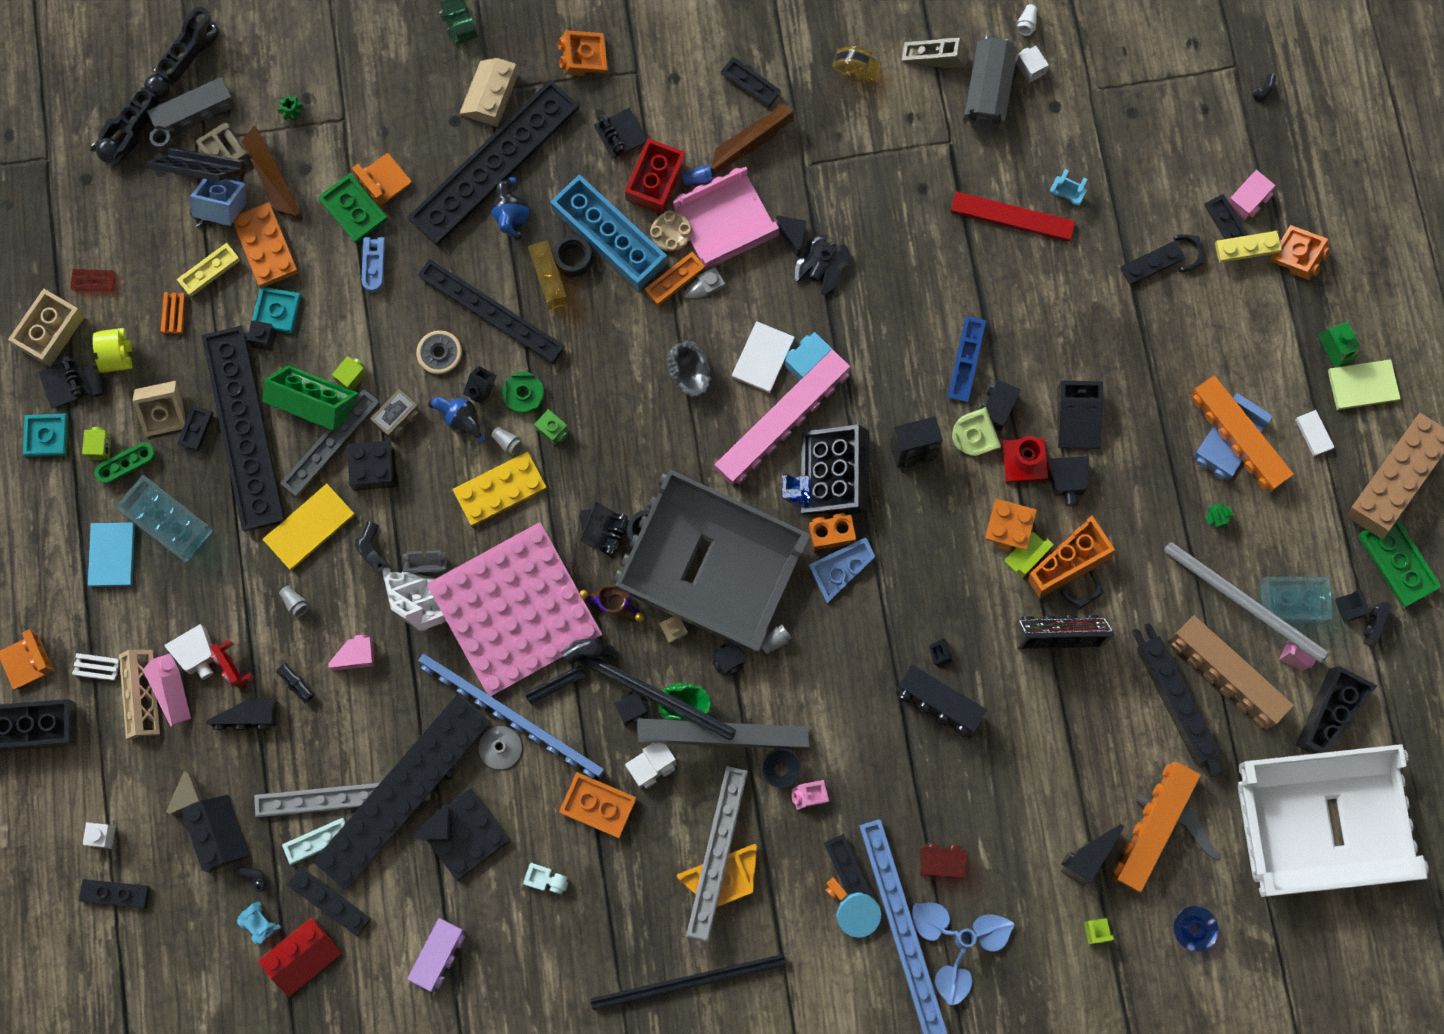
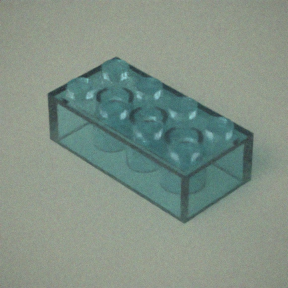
M144 475L140 477L115 507L185 563L213 532L206 523Z

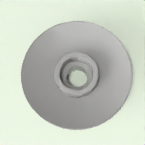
M505 726L489 729L484 733L479 742L481 759L487 766L493 769L502 770L513 766L519 760L522 753L520 737L514 730ZM498 743L503 744V749L500 751L496 750Z

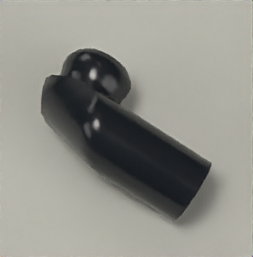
M1268 74L1263 88L1256 87L1253 91V98L1264 100L1274 89L1277 79L1276 75Z
M241 867L239 877L251 879L256 892H262L267 888L268 881L262 870Z

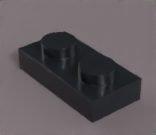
M192 405L177 444L199 452L214 413Z
M1383 601L1373 607L1370 614L1372 621L1370 625L1367 624L1363 632L1365 637L1363 644L1371 647L1378 642L1392 604Z

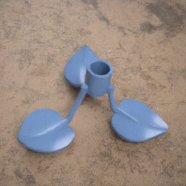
M915 903L912 911L915 929L924 939L930 941L937 940L941 932L945 935L955 936V943L961 949L954 968L944 966L937 972L935 986L939 994L949 1005H956L967 996L972 985L970 972L964 968L958 969L966 950L975 944L976 939H979L980 946L987 951L995 952L1000 950L1007 943L1010 933L1014 928V923L1001 916L983 915L973 923L974 932L970 929H964L961 932L947 931L945 928L949 925L950 917L948 911L943 906L937 903Z

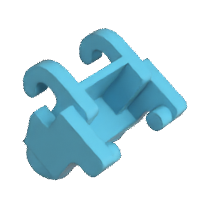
M1065 169L1061 177H1056L1049 193L1067 199L1073 205L1079 206L1087 191L1084 186L1088 179L1083 178L1081 184L1066 178L1069 170Z
M259 901L251 904L238 917L237 923L241 928L248 929L252 934V941L256 945L261 946L273 934L277 933L281 926L272 922L269 923L260 913L263 909L260 907L262 904Z

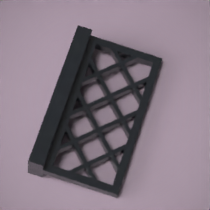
M172 147L168 148V156L146 162V168L214 181L225 179L238 182L244 181L245 160Z

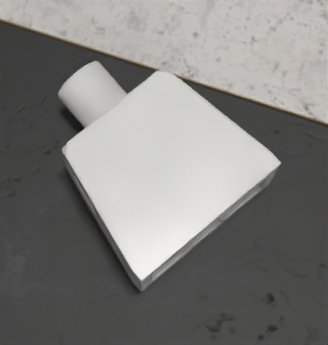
M201 624L165 645L166 649L190 675L198 672L202 680L213 675V671L209 666L210 663L214 662L211 657L213 652L210 648L212 643L207 629Z

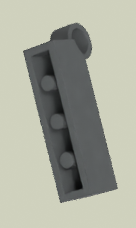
M222 78L215 79L147 111L156 128L150 134V141L156 150H168L173 144L172 136L183 129H190L194 124L207 121L214 115L226 112L235 106ZM159 136H167L163 143H156Z

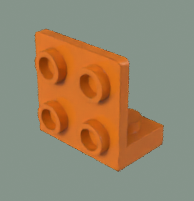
M389 153L383 155L367 168L363 169L359 164L352 167L357 180L380 207L412 184L409 177Z
M30 629L22 632L23 640L0 650L1 663L14 690L54 672L38 633Z

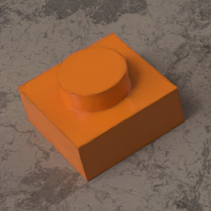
M834 878L826 883L828 887L826 892L833 900L837 898L841 901L847 896V893Z

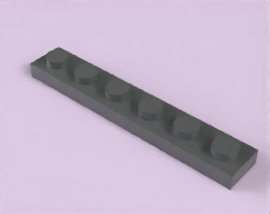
M363 389L358 395L345 423L334 430L328 429L280 484L298 498L378 408L380 402Z

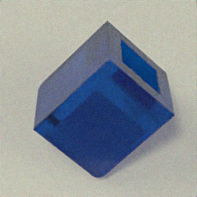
M783 474L782 498L790 503L810 501V477H792L789 474Z

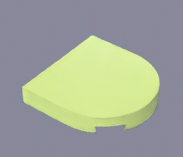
M986 407L963 415L954 425L952 432L953 442L957 449L966 454L976 456L1001 447Z

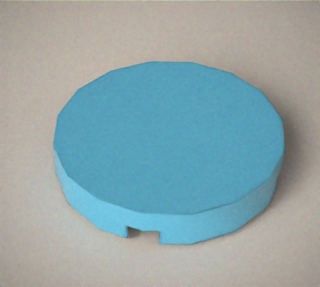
M854 893L848 895L839 904L840 907L836 914L837 921L844 933L849 936L858 938L868 936L878 927L881 911L873 897L864 893Z

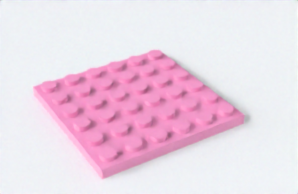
M541 522L426 584L489 696L500 692L563 657L561 652L575 640L597 638L602 635L584 600L579 596L578 589Z

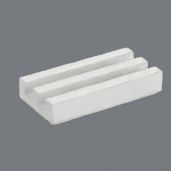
M76 653L77 660L74 662L75 669L72 675L111 681L117 680L120 665L119 659ZM82 660L112 663L114 667L82 663ZM80 668L111 671L113 673L112 675L83 672L80 671Z

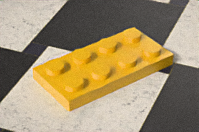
M527 451L452 490L471 527H474L547 490V487Z

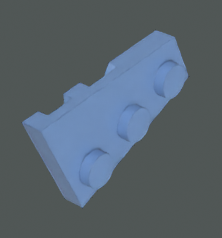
M864 538L809 564L808 566L825 602L828 603L875 555L867 538Z

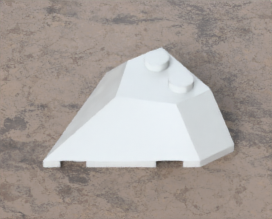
M389 568L382 570L391 610L405 622L419 631L446 622L444 615L426 585L436 578L409 572H390Z

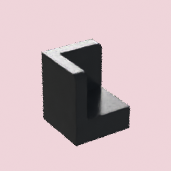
M1361 589L1335 599L1344 623L1362 618L1370 613Z

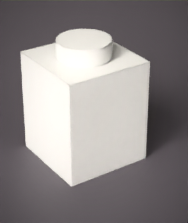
M1036 46L1031 49L1026 48L1022 50L1016 63L1029 83L1045 75L1049 66Z
M86 823L82 845L112 849L116 827L105 824Z

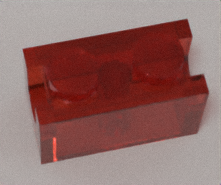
M927 843L926 847L921 848L919 875L963 879L966 872L967 851L961 850V846L948 845V849L939 848V844Z

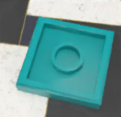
M263 287L259 290L252 320L270 323L277 332L293 334L302 295L300 293Z
M67 414L24 416V457L67 456Z

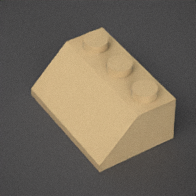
M499 58L480 61L460 115L498 127L518 77L516 64Z

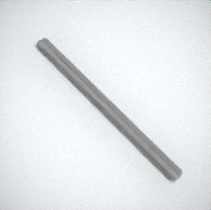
M1169 543L1166 546V554L1322 663L1328 657V652L1177 545Z

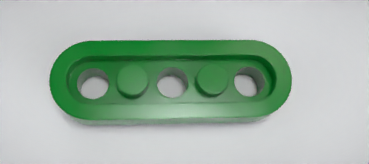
M139 443L100 463L95 468V477L102 484H111L150 464L155 459V449L148 443ZM148 452V456L143 458V453ZM125 462H129L128 467H123ZM110 471V476L105 477V473Z

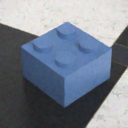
M203 179L190 196L192 217L230 226L247 204L246 183L229 179L222 181Z

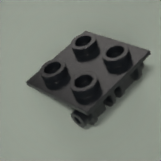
M630 108L611 117L602 115L598 118L599 122L594 124L612 159L647 141Z
M64 356L61 358L60 364L38 372L51 409L91 394L82 376L84 372L78 357L70 359L69 356Z
M595 501L579 540L613 558L614 552H617L619 541L622 540L621 535H624L623 530L629 521V516L623 513L619 515Z

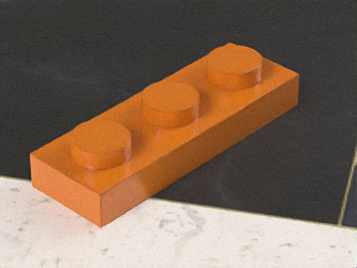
M691 252L646 287L645 293L659 306L704 271L705 265Z

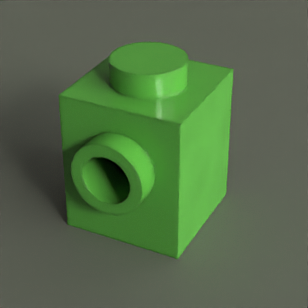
M549 409L534 424L536 430L554 446L558 442H563L568 436L567 432L569 430L567 425Z

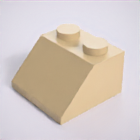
M176 381L135 389L133 404L145 437L183 429L186 419L182 397Z

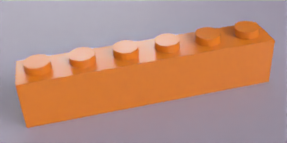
M1215 375L1193 390L1190 395L1194 405L1202 409L1206 420L1210 424H1214L1218 429L1219 436L1230 444L1233 454L1242 459L1246 470L1254 474L1258 479V485L1263 490L1270 493L1294 475Z
M1171 762V764L1165 767L1162 773L1164 778L1161 784L1158 783L1152 794L1154 797L1152 802L1147 803L1143 810L1144 817L1141 823L1138 822L1134 827V836L1131 842H1127L1123 849L1124 856L1121 862L1118 861L1113 868L1114 876L1112 879L1136 892L1143 890L1200 777L1199 773L1179 762Z

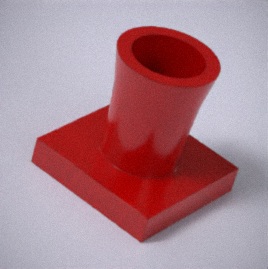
M1026 436L1018 440H1002L1005 483L1048 480L1044 438Z

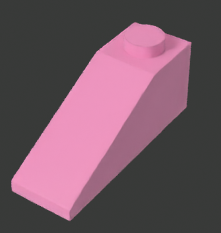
M171 654L151 659L143 669V672L170 726L190 720L191 717L181 675Z

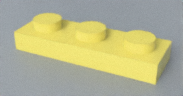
M1277 231L1215 242L1219 263L1276 254L1282 250Z
M225 243L177 280L189 296L192 297L241 260L231 247Z

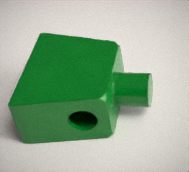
M1347 321L1318 334L1334 368L1343 367L1355 361L1361 347L1354 330Z

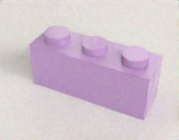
M438 918L407 979L432 992L436 988L439 989L445 979L442 976L445 969H449L454 962L455 956H453L455 949H460L466 936L463 935L465 931Z

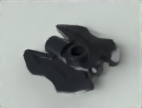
M827 235L816 236L807 242V250L797 260L794 271L795 282H799L810 269L811 271L808 276L811 279L820 282L824 276L821 295L827 294L837 286L840 280V273L850 263V253L847 246L842 244L840 246L841 249L837 250L835 243L825 244Z

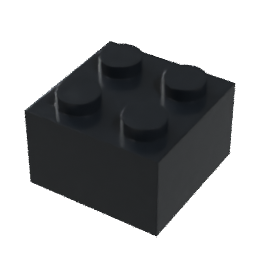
M389 440L347 444L349 485L353 491L396 487L393 446Z

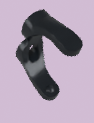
M1180 234L1173 236L1174 241H1189L1198 251L1197 260L1190 266L1180 267L1179 272H1188L1200 265H1204L1199 235Z
M1090 570L1089 574L1096 583V590L1090 598L1074 599L1069 596L1065 589L1060 590L1063 597L1077 607L1078 610L1104 593L1100 579L1093 570Z

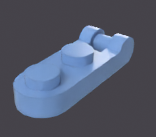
M364 237L362 285L368 292H377L383 287L385 237H378V239ZM371 248H377V251H371Z

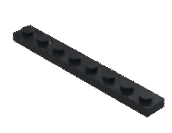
M431 259L426 262L418 273V277L550 363L554 364L564 350L565 346Z

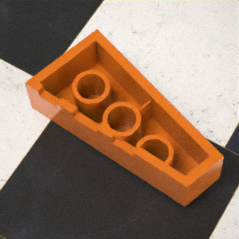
M1091 515L1081 527L1076 529L1065 542L1060 544L1051 555L1030 573L1028 582L1040 599L1112 559L1115 549Z

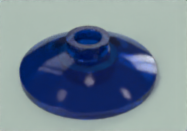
M1187 907L1180 911L1174 920L1173 930L1175 938L1181 946L1190 951L1206 950L1217 939V921L1213 914L1203 907ZM1192 925L1197 926V933L1191 932L1190 928Z

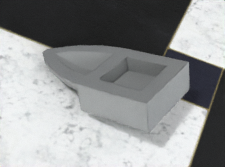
M716 267L698 275L697 279L686 289L684 297L689 299L702 298L725 287V283Z

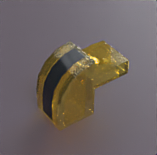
M845 46L837 49L832 67L845 76L857 73L869 82H875L881 63L871 57L872 52L865 48Z

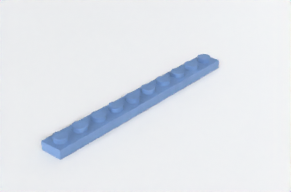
M422 654L418 661L422 664L421 669L430 675L435 672L441 676L439 680L447 686H450L452 683L458 687L457 692L468 698L470 695L475 698L476 701L474 703L483 709H486V707L494 710L492 713L494 716L502 721L505 718L512 722L510 726L517 731L522 732V730L530 733L529 738L538 744L541 741L548 745L547 750L555 755L561 753L566 757L565 761L573 767H576L577 764L583 767V773L594 779L595 776L601 778L604 774L603 768L427 655Z
M881 819L859 825L923 1034H947Z

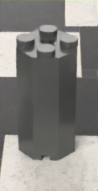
M985 35L982 40L977 42L963 122L966 124L967 120L971 122L970 127L973 129L994 131L996 126H999V129L1004 127L1018 49L1014 46L1015 42L1012 39L1002 40Z

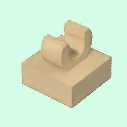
M675 616L659 623L669 644L688 634L682 620Z

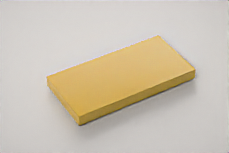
M326 484L264 537L263 541L292 571L352 519L355 514L332 488Z

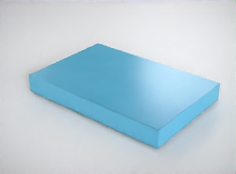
M91 523L88 570L89 587L132 586L134 523Z

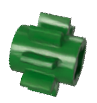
M286 95L283 100H279L281 107L277 108L279 114H282L284 120L289 118L295 121L298 116H302L300 109L304 108L302 102H298L297 96L292 98Z
M1218 503L1208 508L1209 513L1205 516L1208 525L1213 524L1215 528H1220L1231 523L1229 518L1233 516V512L1230 506L1225 507L1223 503Z

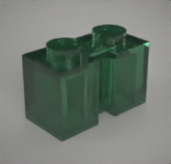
M444 0L440 2L442 10H439L442 22L447 21L448 27L445 29L449 39L453 38L455 45L478 38L465 0Z

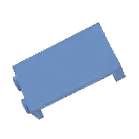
M1236 393L1233 399L1257 429L1262 432L1273 416ZM1215 426L1193 456V459L1196 460L1200 467L1210 469L1217 478L1227 481L1232 478L1242 462L1240 457L1233 454L1230 444L1219 436L1218 429Z

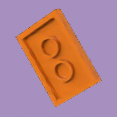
M576 772L559 813L616 838H620L637 798Z

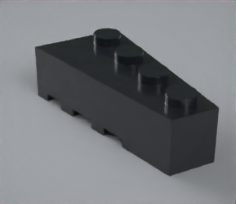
M1341 666L1329 668L1296 746L1311 754L1326 753L1341 734V730L1351 721L1355 712L1365 703L1366 698L1375 690L1377 685Z

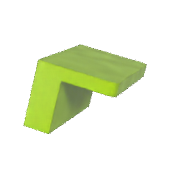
M1031 532L1026 551L1016 548L1004 562L1023 579L1050 551L1054 544L1049 539L1044 542L1034 532Z

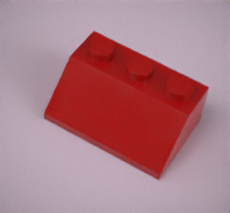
M310 918L257 962L270 979L290 997L343 953L316 919Z

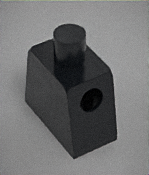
M1089 456L1052 458L1047 461L1048 477L1054 496H1064L1065 506H1077V495L1084 494L1087 490Z

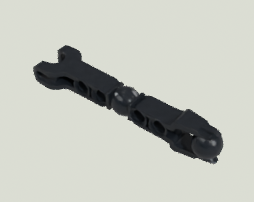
M196 7L184 20L180 35L159 61L157 69H154L156 74H151L146 78L144 87L141 86V90L134 94L115 119L110 118L107 120L98 134V140L90 149L91 152L96 151L97 157L101 161L113 163V166L116 167L120 164L123 157L128 156L139 143L137 136L150 119L147 111L161 103L159 99H163L169 94L170 85L173 87V83L181 78L198 54L210 47L218 37L219 28L215 22L211 21V15L206 8ZM204 14V18L198 23L196 21L197 16ZM207 28H213L211 33L206 34ZM173 68L171 72L166 73L168 69ZM133 116H136L134 120L130 121ZM119 130L123 134H127L121 145L112 138Z

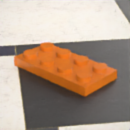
M270 202L243 212L236 217L233 223L260 289L298 274Z

